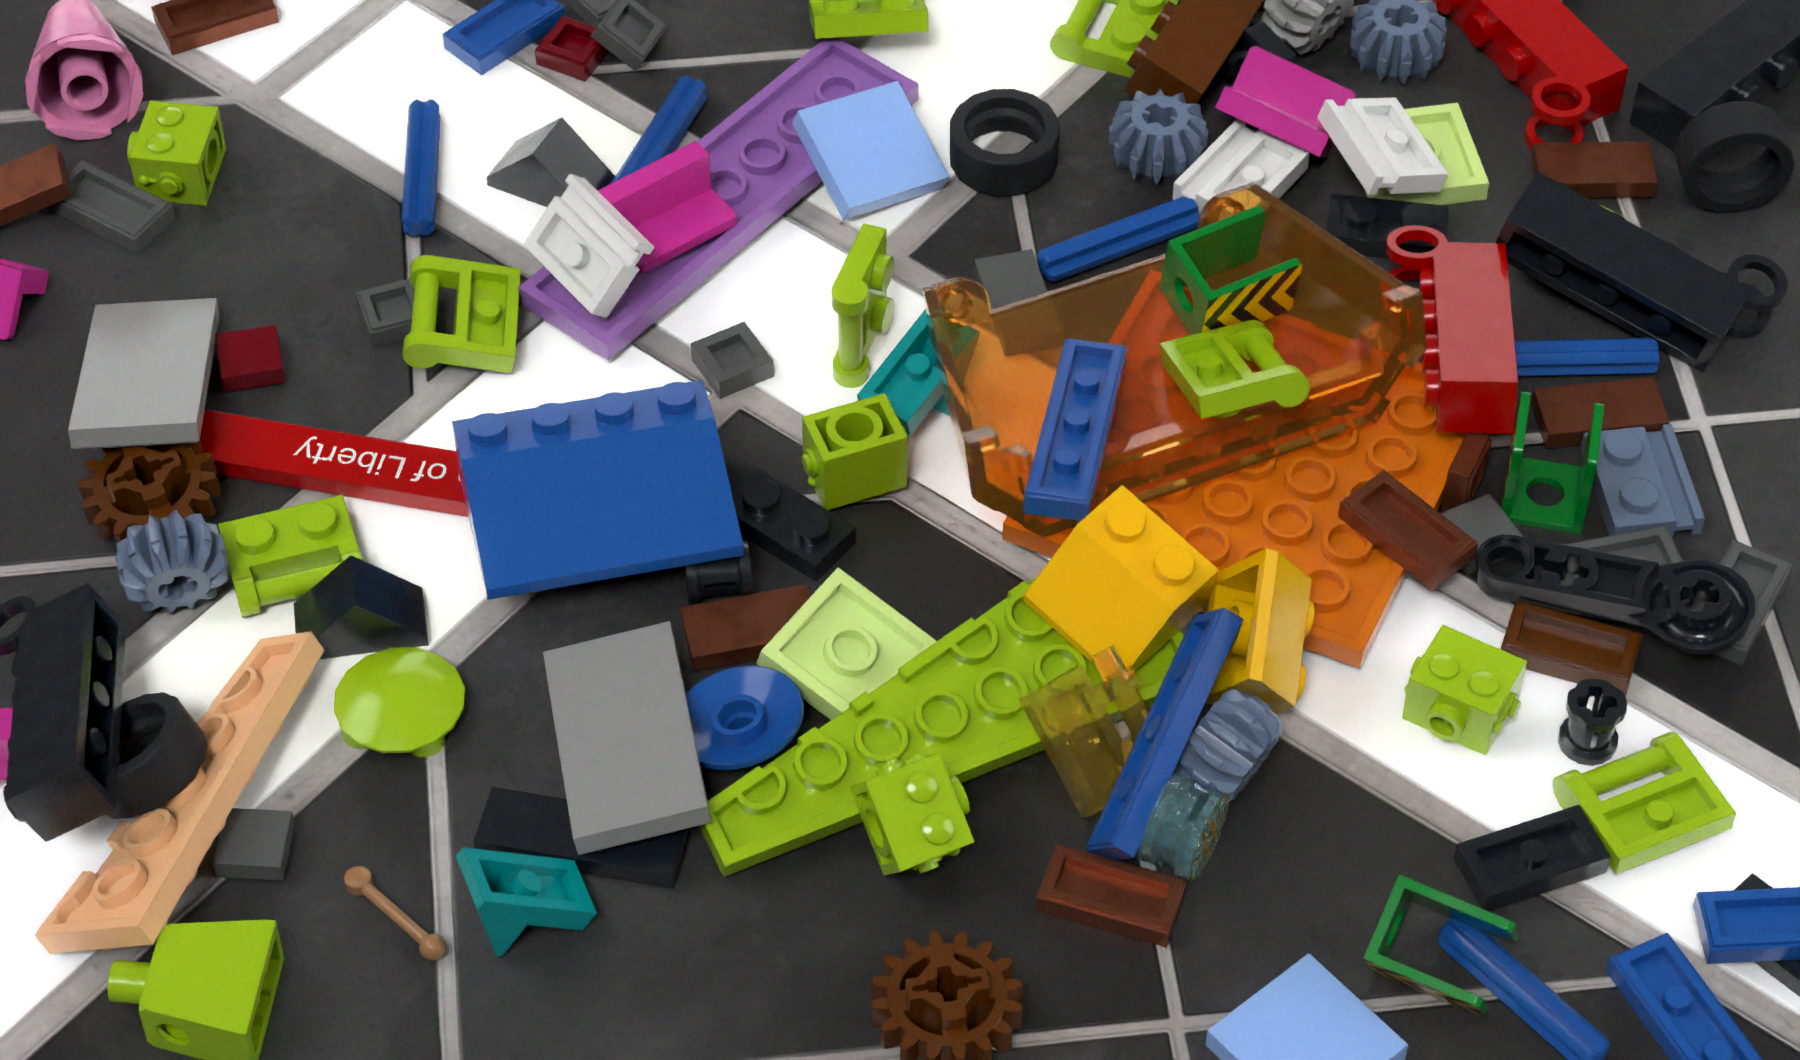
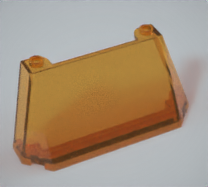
M1250 183L1215 195L1203 207L1198 220V229L1258 205H1261L1265 210L1266 218L1256 257L1205 278L1212 291L1293 258H1298L1303 266L1293 307L1288 312L1262 323L1272 333L1275 349L1288 365L1296 366L1302 371L1309 381L1310 389L1306 399L1294 407L1281 406L1274 400L1243 408L1239 413L1231 417L1201 419L1162 364L1160 343L1190 335L1159 289L1166 254L993 310L990 308L989 296L984 287L969 277H956L923 288L930 342L971 495L977 502L995 512L1003 513L1042 538L1076 527L1080 522L1023 513L1024 494L1065 339L1085 340L1127 347L1126 366L1093 499L1092 512L1121 485L1127 488L1141 502L1146 503L1377 423L1390 404V401L1385 396L1404 367L1408 366L1413 369L1427 349L1423 293L1416 288L1405 285L1259 185ZM1185 286L1183 287L1185 295L1190 304L1193 306L1191 293L1189 291V288ZM1241 356L1253 373L1261 371L1254 361L1246 360Z

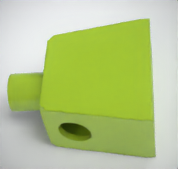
M276 920L168 924L162 928L158 935L151 963L117 959L113 961L108 976V999L110 1002L139 1005V1014L147 1042L156 1048L202 1060H258L284 963Z

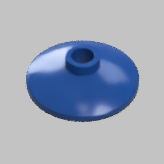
M739 666L722 670L703 679L686 693L700 766L709 769L736 770L756 765L771 758L790 743L798 732L803 719L804 705L798 687L788 676L768 667Z

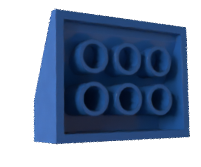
M703 380L686 383L672 382L662 387L625 393L611 392L595 398L565 403H545L534 408L498 414L484 413L473 418L452 421L460 484L488 600L744 556V545L715 417Z

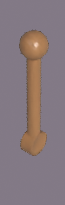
M356 866L350 868L345 873L344 881L348 893L354 896H366L420 944L419 950L425 959L438 960L444 956L447 948L444 938L438 934H428L373 885L369 869L363 866Z

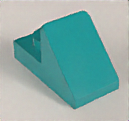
M926 307L857 394V399L862 400L885 393L901 425L910 436L932 408L949 416L955 408L979 341L978 332Z
M462 847L456 855L496 957L504 955L527 925L583 931L597 914L575 860Z

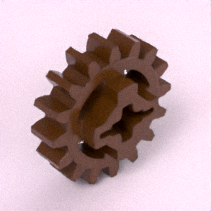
M201 439L197 443L101 448L104 459L102 461L87 459L84 466L89 478L78 481V488L84 500L81 502L88 523L94 524L102 541L115 536L117 543L127 538V527L148 524L149 515L160 519L168 517L174 510H177L182 518L195 513H201L203 517H213L216 511L211 498L221 495V487L217 478L218 471L211 452L205 453Z
M938 930L930 931L928 946L921 948L915 941L908 938L903 941V959L886 954L883 958V976H874L872 979V1026L880 1027V1044L884 1049L900 1045V1060H916L918 1057L924 1060H992V1047L1008 1052L1012 1048L1013 1030L1021 1029L1023 983L1022 980L1012 979L1013 961L1010 957L1001 958L993 962V942L988 939L974 949L968 947L966 931L960 930L955 936L953 943H943Z

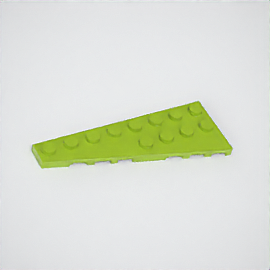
M1036 578L1028 583L1024 580L1008 591L1006 599L974 620L971 617L898 668L897 675L868 694L865 691L850 702L847 710L819 729L813 727L798 738V742L794 747L763 768L760 766L756 767L710 799L708 805L712 823L699 825L723 877H726L862 823L863 821L850 786L877 776L875 771L880 770L878 765L897 758L899 762L903 760L905 762L912 759L916 753H921L927 757L940 752L949 777L956 776L963 783L1151 708L1184 637L1183 632L1180 630L1120 686H1117L1023 601L1024 594Z

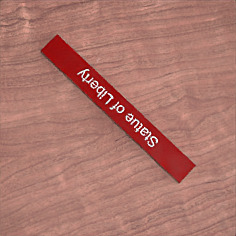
M204 410L200 439L205 453L211 452L218 471L217 475L468 517L460 484L456 451Z

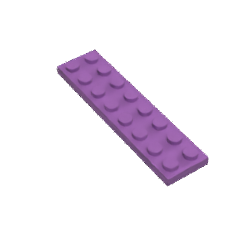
M838 37L823 39L698 141L710 154L711 188L736 212L737 224L734 227L645 273H637L607 318L591 314L545 266L518 287L520 304L609 361L822 182L792 125L797 111L895 81L899 82L912 106L919 100V84Z

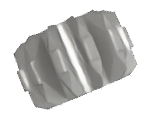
M1265 0L1264 8L1266 10L1263 13L1262 22L1264 21L1290 49L1301 55L1308 51L1319 49L1324 40L1333 38L1334 31L1344 24L1343 19L1353 8L1354 1Z

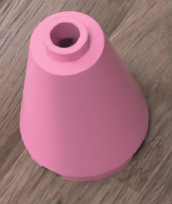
M60 0L55 3L47 13L26 71L24 88L27 105L33 115L35 113L45 123L46 128L55 135L74 140L101 139L112 134V128L126 119L128 123L137 114L143 98V79L140 67L134 56L94 3L89 0Z

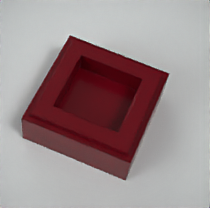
M562 16L535 49L536 65L586 82L610 51L590 37L596 28L595 26Z
M276 324L215 334L224 392L285 383Z

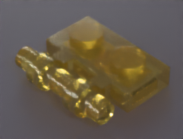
M1114 645L1106 647L1090 657L1102 678L1095 686H1093L1083 665L1069 669L1018 699L1081 817L1092 816L1104 809L1149 712L1137 689L1142 683L1133 665L1127 667L1124 665ZM1113 701L1130 731L1123 739L1105 708L1106 705Z

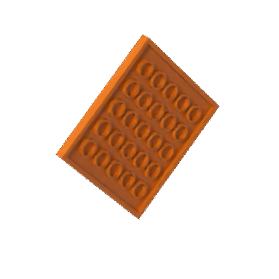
M1150 272L1109 344L1126 346L1127 357L1091 512L1123 485L1218 568L1219 571L1265 548L1279 551L1312 579L1309 600L1314 604V620L1310 632L1304 638L1303 648L1360 669L1408 571L1338 517L1340 502L1381 471L1385 470L1438 511L1443 501L1448 469L1466 433L1437 432L1436 407H1424L1425 371H1422V363L1280 315L1262 323L1272 333L1274 347L1286 363L1298 367L1308 379L1310 389L1306 399L1294 407L1281 406L1274 400L1243 408L1239 413L1231 417L1201 419L1162 364L1160 343L1189 336L1190 334L1159 289L1161 276ZM1185 286L1183 287L1185 295L1190 304L1193 306L1191 293L1189 291V288ZM1241 356L1253 373L1261 371L1254 361L1246 360ZM1026 483L1003 522L1002 540L1053 557L1080 521L1023 513ZM1210 597L1206 607L1201 612H1208Z

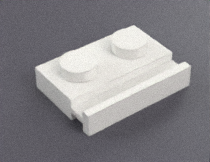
M1396 97L1347 99L1344 106H1337L1333 99L1325 100L1317 118L1368 195H1376L1379 188H1387L1390 194L1440 192L1448 173Z
M1237 118L1174 182L1172 200L1180 197L1194 199L1198 205V212L1216 222L1261 205L1265 212H1267L1308 169L1310 152L1261 129L1255 132L1245 127L1246 122Z
M569 174L565 180L569 186L561 197L555 196L523 245L591 314L607 318L640 270L636 264L644 253L650 255L654 246L585 178Z

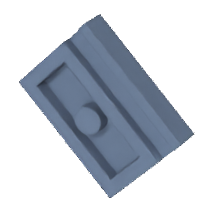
M1663 424L1661 431L1646 432L1644 426L1601 431L1598 462L1592 486L1609 536L1666 525L1671 537L1674 536L1675 531L1690 530L1691 535L1701 534L1705 516L1672 424ZM1588 432L1583 433L1580 447L1582 456Z

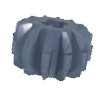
M1369 0L1367 5L1358 7L1357 13L1353 17L1349 43L1351 56L1360 62L1361 72L1377 71L1380 82L1387 77H1396L1404 85L1410 75L1425 80L1428 71L1439 67L1440 60L1444 56L1447 34L1446 18L1437 13L1436 3L1434 2L1420 3L1418 0Z
M1159 88L1155 95L1148 96L1141 91H1136L1132 101L1119 102L1112 125L1109 126L1108 142L1111 144V151L1114 153L1113 157L1116 160L1117 168L1129 169L1133 180L1143 176L1152 177L1157 186L1162 177L1168 176L1176 181L1204 153V148L1207 147L1208 129H1206V121L1203 120L1199 104H1187L1184 93H1179L1172 97L1165 96L1161 88Z
M174 510L168 517L160 519L149 515L148 524L127 527V538L116 544L117 554L115 559L121 588L125 590L129 601L140 602L143 611H152L156 608L164 607L167 613L170 614L176 607L187 606L195 609L197 600L217 597V587L228 581L227 570L229 565L223 536L219 534L216 524L205 522L201 513L191 514L182 518L178 511Z
M1237 689L1224 692L1218 702H1214L1208 713L1201 718L1198 726L1191 733L1175 767V774L1188 783L1186 786L1202 798L1207 797L1217 804L1220 798L1227 793L1229 795V802L1233 801L1257 773L1259 767L1269 756L1268 754L1278 742V737L1282 733L1283 719L1271 711V706L1256 695L1252 696L1242 693ZM1226 797L1222 798L1221 804H1223Z

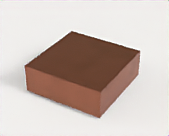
M1466 433L1448 469L1441 512L1474 499L1485 477L1492 439H1489L1490 434Z

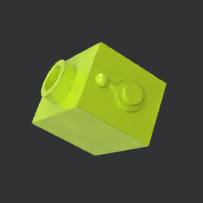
M150 101L139 131H133L128 141L127 158L131 166L135 186L167 202L207 206L226 152L219 108L215 106Z
M885 393L802 416V465L808 475V484L814 487L825 509L830 510L907 487L908 436Z
M1442 624L1422 657L1418 656L1412 665L1411 676L1404 688L1406 697L1402 719L1429 730L1434 736L1442 740L1454 741L1486 756L1505 723L1510 718L1514 719L1521 706L1519 696L1527 661Z
M940 752L927 757L921 753H916L912 759L905 762L904 760L899 762L897 758L878 765L880 770L875 771L877 776L850 786L884 876L898 873L911 867L913 871L918 869L920 874L939 867L938 861L942 860V857L947 855L956 856L959 854L961 847L974 843L964 816L970 812L966 792L956 776L949 777Z

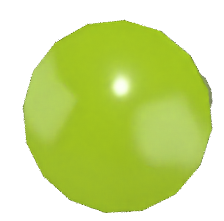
M417 647L388 648L365 656L346 671L335 690L334 714L340 725L342 738L350 747L357 749L368 748L380 753H411L417 757H429L435 755L443 748L445 735L454 728L464 710L465 686L457 669L439 654Z

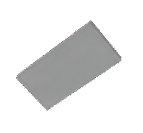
M217 298L95 305L68 427L71 449L183 444L200 441L216 341L215 334H217L219 323Z
M667 621L544 651V663L571 830L578 855L712 823L671 622Z

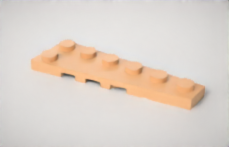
M312 632L259 640L213 700L206 714L196 722L205 735L208 747L205 760L194 778L175 797L155 810L140 815L132 824L128 821H121L106 840L113 851L95 874L92 871H82L39 927L34 936L49 954L154 944L162 928L167 925V920L184 890L194 880L197 868L215 837L225 827L226 818L240 794L253 779L255 769L268 746L281 731L282 722L299 693L307 686L310 674L324 652L323 647Z

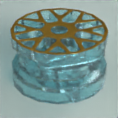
M1175 773L1162 789L1148 819L1141 842L1140 860L1156 867H1160L1164 863L1174 866V874L1194 882L1202 873L1215 849L1226 819L1229 795L1214 788L1206 793L1195 788L1194 780Z

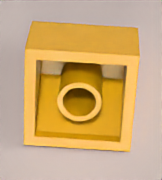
M1121 485L1076 525L1026 591L1023 601L1114 684L1120 686L1188 624L1193 616H1196L1206 607L1219 569L1127 488Z
M1265 548L1218 572L1210 594L1208 612L1226 608L1241 617L1243 621L1205 702L1207 704L1213 705L1214 702H1218L1224 692L1237 689L1242 693L1252 696L1256 695L1271 706V711L1279 714L1294 708L1303 693L1306 683V668L1301 664L1304 638L1311 630L1315 612L1314 604L1309 600L1312 579L1279 551Z

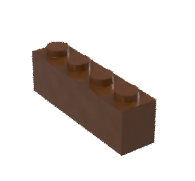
M1168 0L1150 30L1158 34L1157 38L1154 41L1145 35L1127 62V65L1133 68L1135 72L1124 88V91L1133 97L1136 91L1152 96L1161 88L1165 96L1172 97L1176 94L1184 93L1187 104H1197L1264 0H1182L1178 6Z

